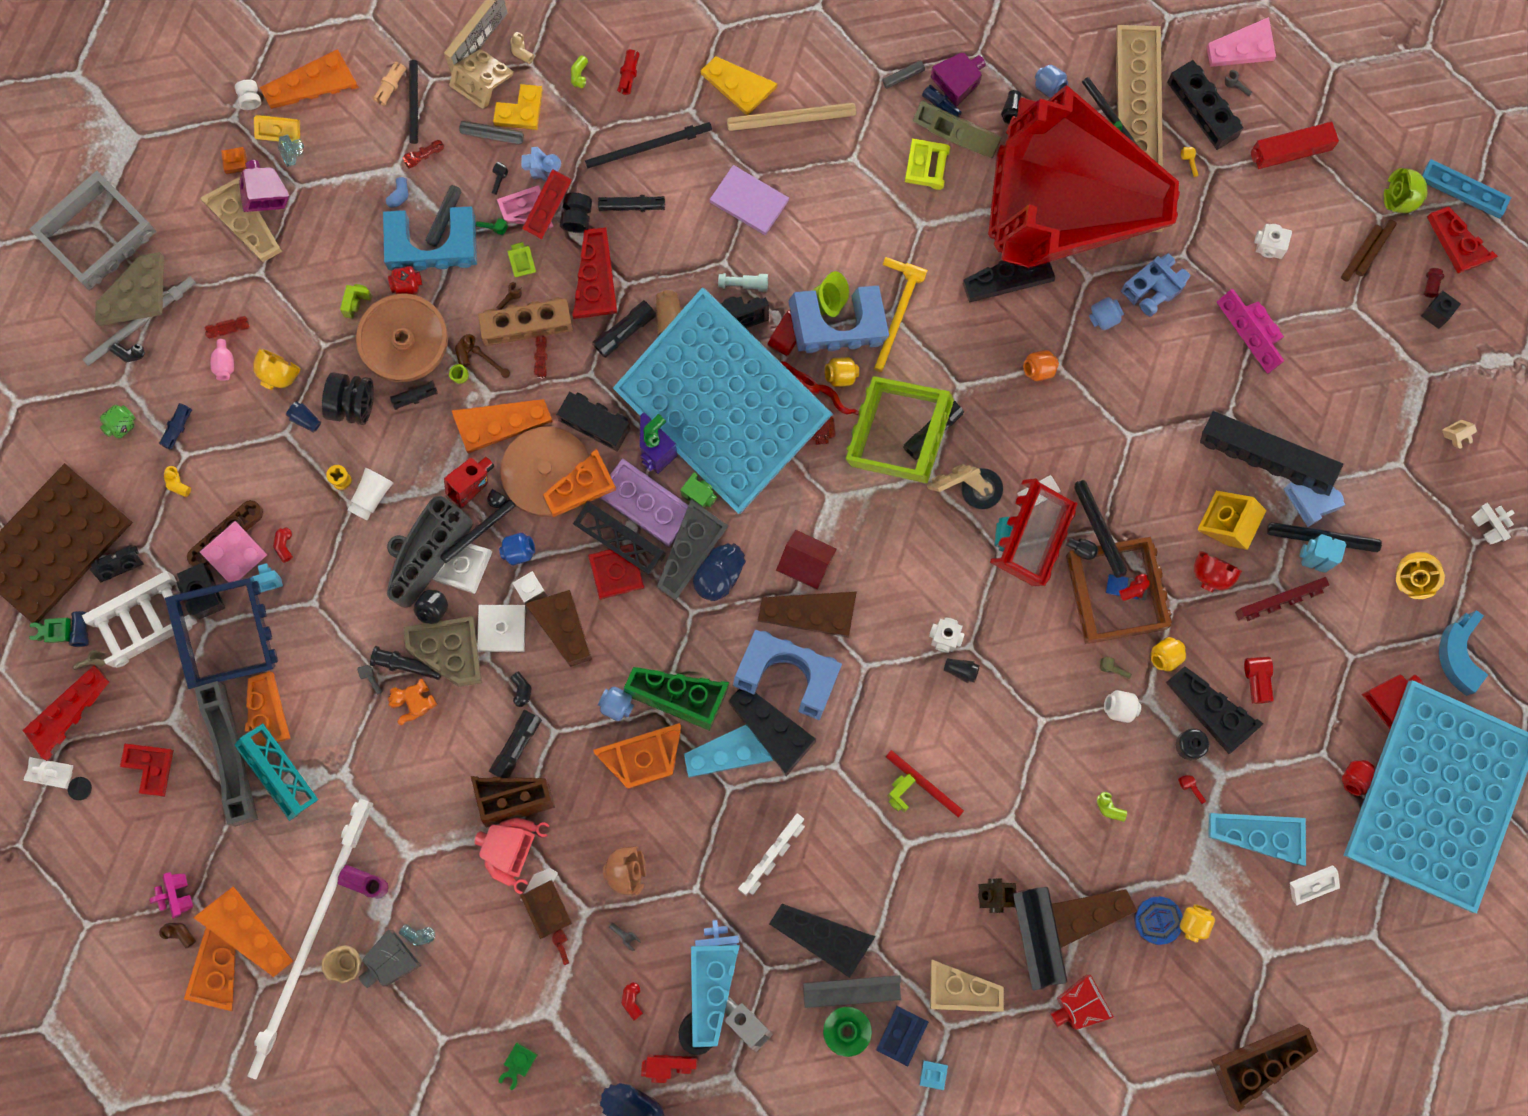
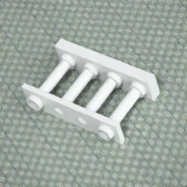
M165 571L82 615L86 624L92 627H99L112 653V656L104 659L107 665L116 668L122 667L129 662L130 658L174 635L171 624L163 628L150 603L151 597L158 593L162 594L164 599L173 595L171 591L172 586L177 584L174 575ZM137 604L142 606L155 632L144 639L141 638L129 614L130 608ZM190 615L184 617L188 631L192 629V625L198 623ZM115 616H120L133 642L132 645L123 650L120 649L108 625L109 619Z

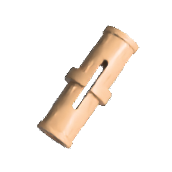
M396 61L393 63L387 76L382 78V84L375 96H373V100L378 104L381 101L382 106L386 105L393 90H397L398 82L406 71V67L401 63L398 66L399 63Z

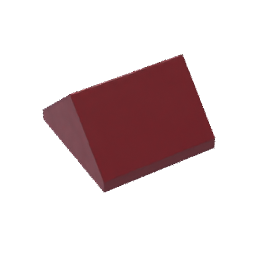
M795 530L785 546L776 571L818 590L837 548Z

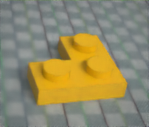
M520 84L518 104L496 102L493 119L494 126L538 130L543 93L542 86Z

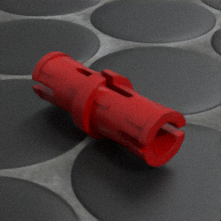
M627 50L624 65L620 68L621 77L617 91L620 93L623 89L622 94L624 95L631 93L633 80L637 76L636 67L640 56L638 51L635 54V50Z

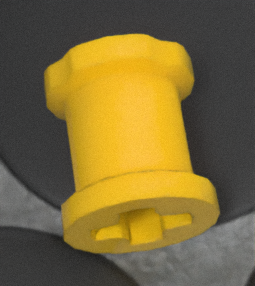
M333 465L327 470L326 477L336 489L345 490L351 485L352 478L343 466Z

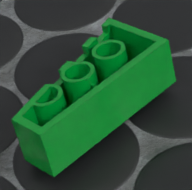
M633 667L624 686V692L630 694L632 699L710 731L727 693L729 682H717L706 678L698 679L681 674H667L662 671Z

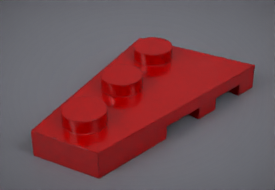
M1449 206L1434 211L1427 216L1458 274L1498 257L1493 251L1489 252L1482 245L1483 241L1479 236L1475 238L1467 230V224Z

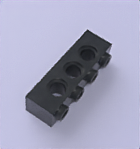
M1191 60L1171 73L1167 81L1168 85L1216 150L1239 137L1243 130L1241 120L1232 113L1228 102L1218 94L1216 86L1206 78L1201 66L1197 65L1194 60ZM1191 85H1195L1198 89L1192 88ZM1203 102H1207V103H1209L1211 106H1207V105H1205ZM1216 119L1222 120L1223 123L1217 122Z

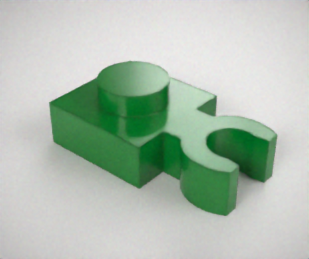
M70 618L45 619L44 625L40 623L30 624V627L38 629L37 635L29 636L30 640L42 641L44 639L46 643L69 642Z
M517 1042L504 1063L509 1070L500 1076L499 1083L502 1084L506 1077H510L513 1082L509 1089H515L518 1085L517 1076L520 1074L526 1077L538 1054Z

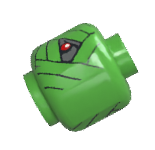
M113 405L100 416V421L103 424L100 426V429L106 436L110 437L113 435L115 438L120 439L135 427L134 420L136 418L124 405L121 407Z

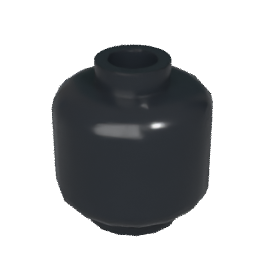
M426 590L414 604L413 610L421 622L435 624L441 620L447 611L448 602L440 591Z
M1188 729L1177 737L1176 751L1186 760H1197L1208 752L1209 739L1201 730Z

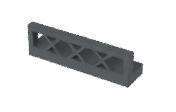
M901 975L803 983L805 1008L901 1000Z

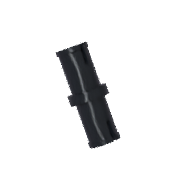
M432 380L415 388L412 386L405 392L390 396L391 403H394V409L397 410L411 403L418 404L420 403L419 400L437 395L438 391L434 387L435 384Z

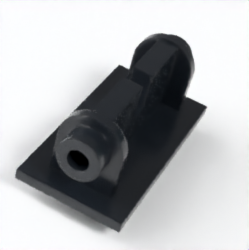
M129 545L116 551V558L114 559L109 554L94 560L95 563L91 564L92 568H90V571L101 583L144 565L137 555L139 554L137 547Z

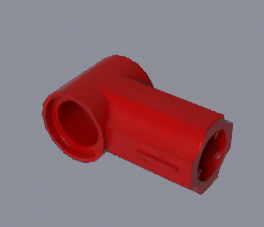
M1271 657L1246 658L1244 671L1250 683L1252 704L1273 702L1271 682L1273 662Z

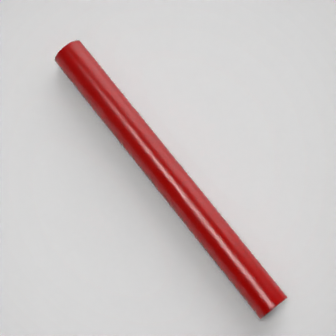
M892 750L886 755L889 761L906 775L910 774L919 786L959 818L964 812L962 808Z

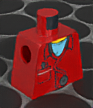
M484 457L478 463L473 458H469L444 477L445 494L462 509L488 484L487 473L494 468V464L487 457Z

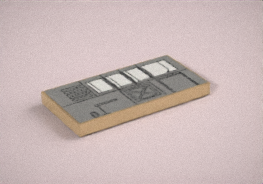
M485 0L446 49L444 55L451 74L454 65L479 50L508 14L505 0Z

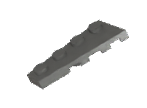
M692 499L656 587L674 601L728 527L727 524Z

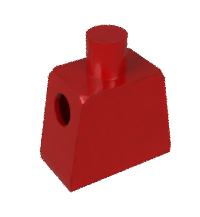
M1401 674L1361 694L1389 729H1391L1408 681L1413 680L1424 685L1417 675H1413L1408 680Z

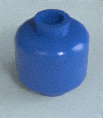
M517 533L503 539L499 553L501 558L510 565H517L532 559L535 553V544L530 536L524 533Z

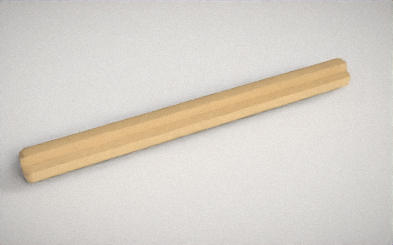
M855 103L730 117L727 119V126L729 131L849 117L856 115Z

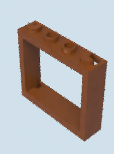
M1151 537L1116 542L1115 544L1119 553L1141 549L1147 579L1150 580L1149 588L1157 619L1155 624L1097 634L1081 562L1083 558L1077 556L1074 550H1070L1067 553L1066 559L1085 644L1164 631L1171 627L1172 613L1170 609L1167 610L1166 605L1168 599L1167 590L1165 587H1162L1160 579L1163 577L1162 568L1160 565H1157L1155 556H1157L1158 552L1154 543H1152ZM1101 545L1097 546L1098 554L1096 557L1105 556Z

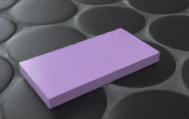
M622 458L610 474L616 491L599 498L661 543L670 547L675 541L688 504Z

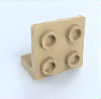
M479 49L454 65L449 86L482 109H485L489 106L493 89L512 77L513 71L487 52Z

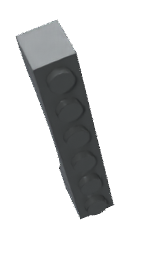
M216 681L195 687L199 709L208 729L218 764L222 805L227 825L236 827L256 821L258 817L244 759L234 746L239 739L226 686Z

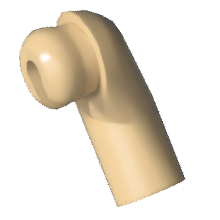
M518 32L514 33L510 40L512 54L531 64L534 54L525 50L524 36Z

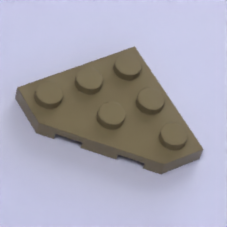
M160 252L138 256L96 301L95 322L99 326L162 315L164 256Z
M473 616L439 621L435 624L426 623L404 627L405 647L412 656L458 687L482 683Z

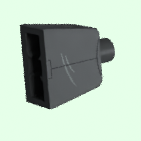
M388 930L363 958V962L369 969L358 978L366 988H369L377 980L382 986H388L416 970L421 964L396 932Z

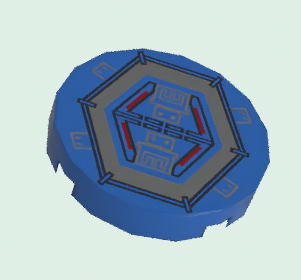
M1162 896L1150 897L1139 905L1135 913V928L1144 940L1152 944H1168L1176 940L1181 933L1180 923L1183 915L1178 905L1171 899Z

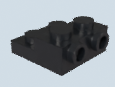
M742 296L738 298L729 297L723 303H720L745 328L769 321V304L766 297L762 299L759 297L753 298L747 304H744Z

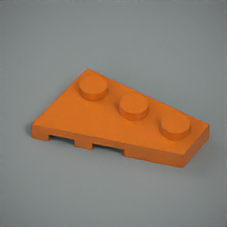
M268 671L248 678L246 702L248 718L247 723H245V732L248 733L264 724L277 743L291 739L274 673ZM261 732L251 737L256 745L265 747L266 739Z

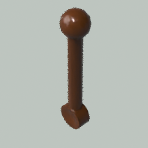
M473 346L472 352L480 355L500 371L503 378L510 376V371L507 368L503 369L484 354L479 346Z

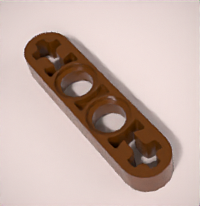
M252 500L244 502L189 550L187 554L188 563L192 566L200 563L208 566L210 562L200 553L204 549L203 547L207 546L214 537L220 535L233 521H238L240 526L247 532L262 518V507ZM248 508L255 509L256 514L254 516L250 515ZM241 515L248 522L245 524L238 516ZM197 553L202 555L203 560L201 562L195 561Z

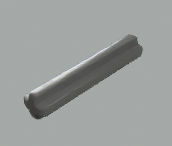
M461 121L459 126L460 133L515 144H522L524 139L523 132L468 121Z
M454 185L449 187L426 237L427 244L434 247L438 245L450 219V208L456 206L462 193L459 187Z

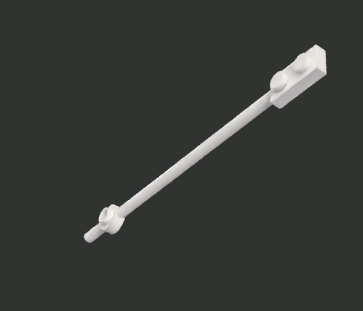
M360 798L359 802H355L351 809L350 815L352 819L349 825H345L341 834V838H343L341 844L344 845L269 1025L264 1032L260 1031L256 1037L254 1045L257 1046V1054L247 1075L250 1078L257 1079L266 1055L269 1054L275 1043L276 1031L337 887L340 871L346 865L352 848L356 847L372 809L373 803Z

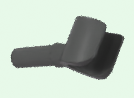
M1230 70L1229 76L1232 79L1226 76L1225 85L1229 88L1236 87L1247 96H1250L1252 91L1238 81V72Z
M369 665L358 667L360 679L368 678L377 695L382 693L375 680L372 667Z
M614 923L609 926L611 930L623 939L624 945L629 950L635 951L630 946L633 940L641 943L634 933H626Z

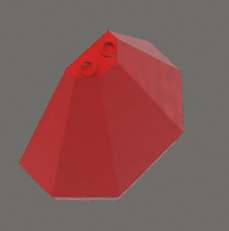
M1064 86L1049 100L1040 98L1037 101L1020 98L1018 102L1017 117H1012L1006 131L1008 139L1005 146L1000 145L997 152L988 231L989 237L995 239L994 246L998 252L1002 253L1001 258L1003 261L1030 268L1163 229L1176 223L1178 218L1177 202L1180 197L1179 181L1069 86Z

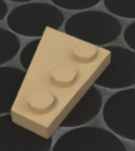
M931 960L930 1009L1004 1012L1003 986Z

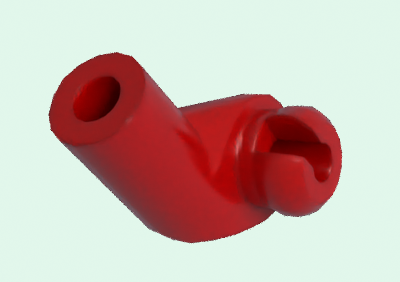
M287 527L280 528L275 532L273 548L283 563L293 558L286 547L287 540L292 537V532Z
M1140 574L1135 577L1136 585L1119 590L1122 601L1140 596L1150 586V580H1147L1146 574Z
M634 982L626 985L623 989L621 1002L633 1021L643 1014L635 1003L636 997L640 993V986Z

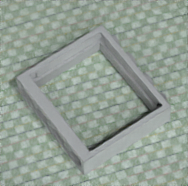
M95 171L29 228L89 291L96 284H100L102 279L109 273L114 272L126 258L134 255L136 249L143 243L148 242L149 238L156 233L151 224L98 171ZM106 189L140 224L84 273H81L51 243L49 238Z

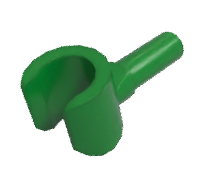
M498 218L495 224L476 222V227L488 228L499 235H503L509 226L501 218Z

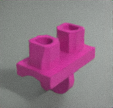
M171 872L163 874L162 878L166 893L163 894L162 886L155 887L156 896L149 899L150 904L158 903L159 911L167 909L165 901L168 900L172 919L178 918L181 913L193 908L190 895L177 898L175 892L177 889L188 886L185 873L171 875Z

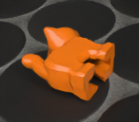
M423 678L419 679L417 684L406 689L394 687L390 690L388 705L391 708H397L406 702L410 711L408 714L399 717L397 721L399 725L425 715L430 709L438 705L433 695H429L427 698L423 697V694L430 690Z

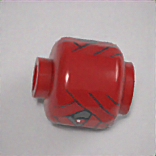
M412 266L393 269L391 275L388 276L391 292L395 294L416 295L419 292V286L423 285L420 272L415 273Z

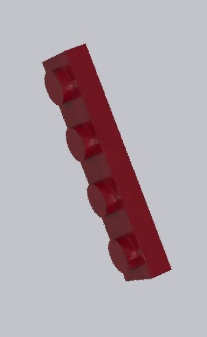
M1326 577L1242 607L1235 614L1238 621L1246 618L1247 622L1259 618V613L1267 610L1268 614L1282 609L1280 606L1282 604L1289 603V606L1302 602V597L1310 595L1311 598L1323 594V589L1329 586V582Z

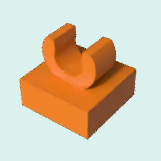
M243 147L221 150L223 168L226 174L242 172L247 169L246 151Z

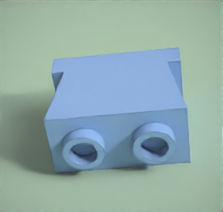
M1292 482L1284 488L1285 493L1307 527L1322 518L1321 516L1337 511L1345 505L1341 492L1334 487L1330 496L1317 494L1306 486L1296 485Z

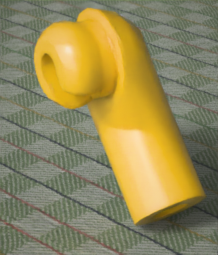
M168 466L164 472L166 488L181 496L188 497L191 487L181 483L176 467Z

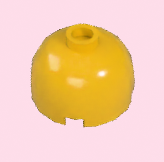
M265 349L258 350L253 362V371L256 377L261 380L260 385L270 390H273L274 387L285 388L291 385L298 377L301 368L292 362L288 365L289 363L283 357Z
M1415 552L1408 554L1401 559L1397 566V586L1401 592L1403 591L1405 594H1408L1410 598L1426 599L1433 597L1440 587L1442 588L1444 585L1445 573L1442 564L1435 556L1429 553Z

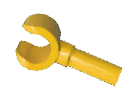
M1183 147L1181 159L1189 160L1193 177H1198L1199 174L1195 164L1196 150L1193 147Z

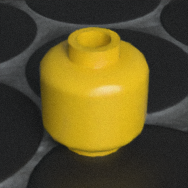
M850 357L832 358L825 365V379L834 387L851 386L856 378L859 377V366Z
M1172 637L1164 638L1151 650V661L1159 670L1172 671L1186 659L1185 645L1180 640Z
M1194 904L1193 907H1187L1180 923V929L1185 933L1184 937L1194 942H1198L1199 939H1208L1215 923V918L1211 915L1212 911L1197 904Z

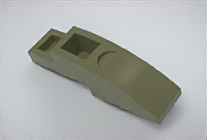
M926 101L920 102L913 118V122L929 129V132L990 158L994 157L1002 137L966 119H960Z

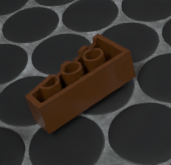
M1297 1024L1211 1060L1229 1106L1239 1112L1252 1099L1262 1095L1265 1089L1272 1084L1278 1083L1285 1074L1295 1070L1316 1054L1318 1049L1310 1029Z

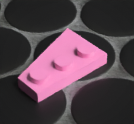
M1269 17L1208 43L1207 52L1210 67L1274 61L1276 53Z

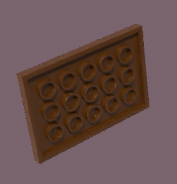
M64 463L0 530V595L31 623H39L92 567L91 564L95 563L94 560L99 559L133 522Z

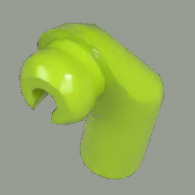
M582 55L578 57L571 67V83L574 87H579L580 89L586 85V78L582 77L581 73L588 64V59Z

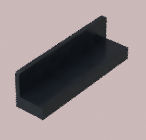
M1040 887L1013 893L1032 990H1040L1049 985L1067 983L1049 888Z

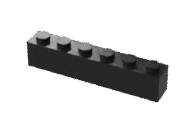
M1216 411L1212 412L1200 439V443L1204 444L1208 449H1216L1225 453L1230 458H1238L1247 462L1252 467H1260L1274 476L1284 477L1293 484L1306 486L1317 494H1325L1327 496H1330L1344 463Z

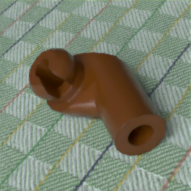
M167 923L159 930L161 938L179 939L185 948H189L196 942L187 927L182 923Z

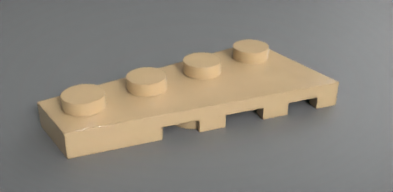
M240 177L200 198L202 202L262 262L282 252L260 212L243 211L239 188Z

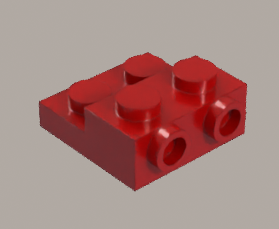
M648 1055L647 1060L642 1061L641 1077L651 1078L652 1083H666L667 1079H671L673 1076V1069H676L678 1074H691L692 1069L696 1070L698 1057Z

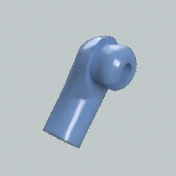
M404 177L396 179V190L386 198V204L390 208L398 207L408 199L407 179Z

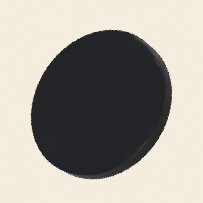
M76 777L70 781L67 791L72 799L81 801L91 794L92 785L87 778Z

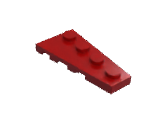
M607 228L584 230L573 319L618 314Z
M93 665L23 729L31 744L44 760L48 761L53 755L50 751L57 743L61 745L66 738L65 732L72 724L76 725L79 722L86 706L90 707L109 684V680L97 666Z

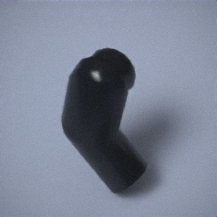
M114 343L110 348V352L124 362L141 360L145 355L144 347L140 344H135V347L132 346L130 349H125L120 344Z
M518 671L510 677L517 687L513 702L517 707H523L530 701L532 688Z

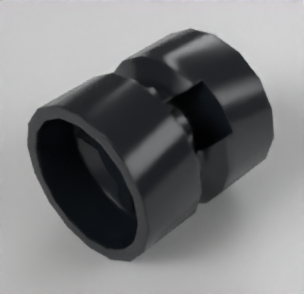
M581 193L565 194L562 206L564 211L561 213L560 227L569 232L584 233V230L589 229L590 216L587 214L591 213L592 198Z

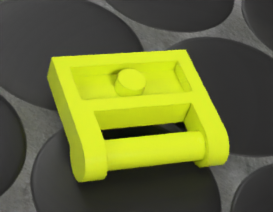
M912 138L905 182L930 186L936 190L943 189L945 183L943 176L946 158L950 153V146ZM932 152L938 153L935 176L929 177Z

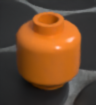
M1049 350L1029 354L1023 364L1026 376L1033 381H1042L1054 377L1059 366L1057 357Z

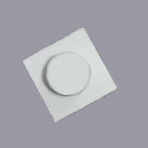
M533 571L513 582L514 587L525 604L547 596Z

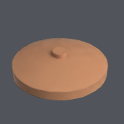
M395 294L375 302L364 313L357 328L356 343L360 357L374 374L392 382H410L428 375L439 365L447 349L448 332L442 315L429 301L416 295Z
M556 427L531 429L518 436L505 451L500 471L502 485L510 500L524 512L535 516L551 517L552 515L543 498V494L560 479L571 473L580 462L586 460L589 454L582 442L568 431Z

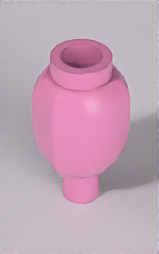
M218 339L216 341L217 348L211 354V371L216 375L217 380L225 381L230 379V375L234 371V359L230 350L226 348V340Z

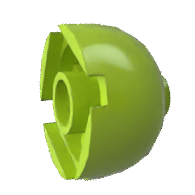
M1405 168L1395 170L1387 181L1391 182L1389 189H1384L1385 207L1396 213H1410L1417 210L1428 194L1425 178L1419 172Z

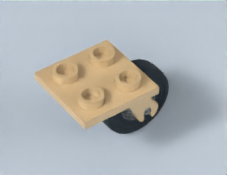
M964 464L953 468V473L949 475L940 474L932 478V483L927 485L928 489L941 492L961 482L964 500L970 506L977 509L993 507L999 502L1003 494V483L997 473L990 469L976 468L970 465L965 466Z

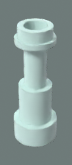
M726 273L719 274L718 287L725 289L726 286H743V289H758V292H767L768 274H759V276L743 275V277H726Z

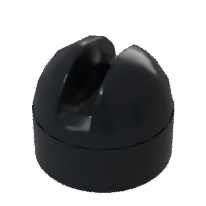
M494 489L490 491L487 497L488 504L494 508L501 507L507 500L505 496Z

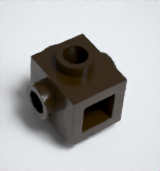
M1002 878L988 879L987 884H978L979 908H989V913H1004V908L1016 907L1013 893H1016V883H1002Z

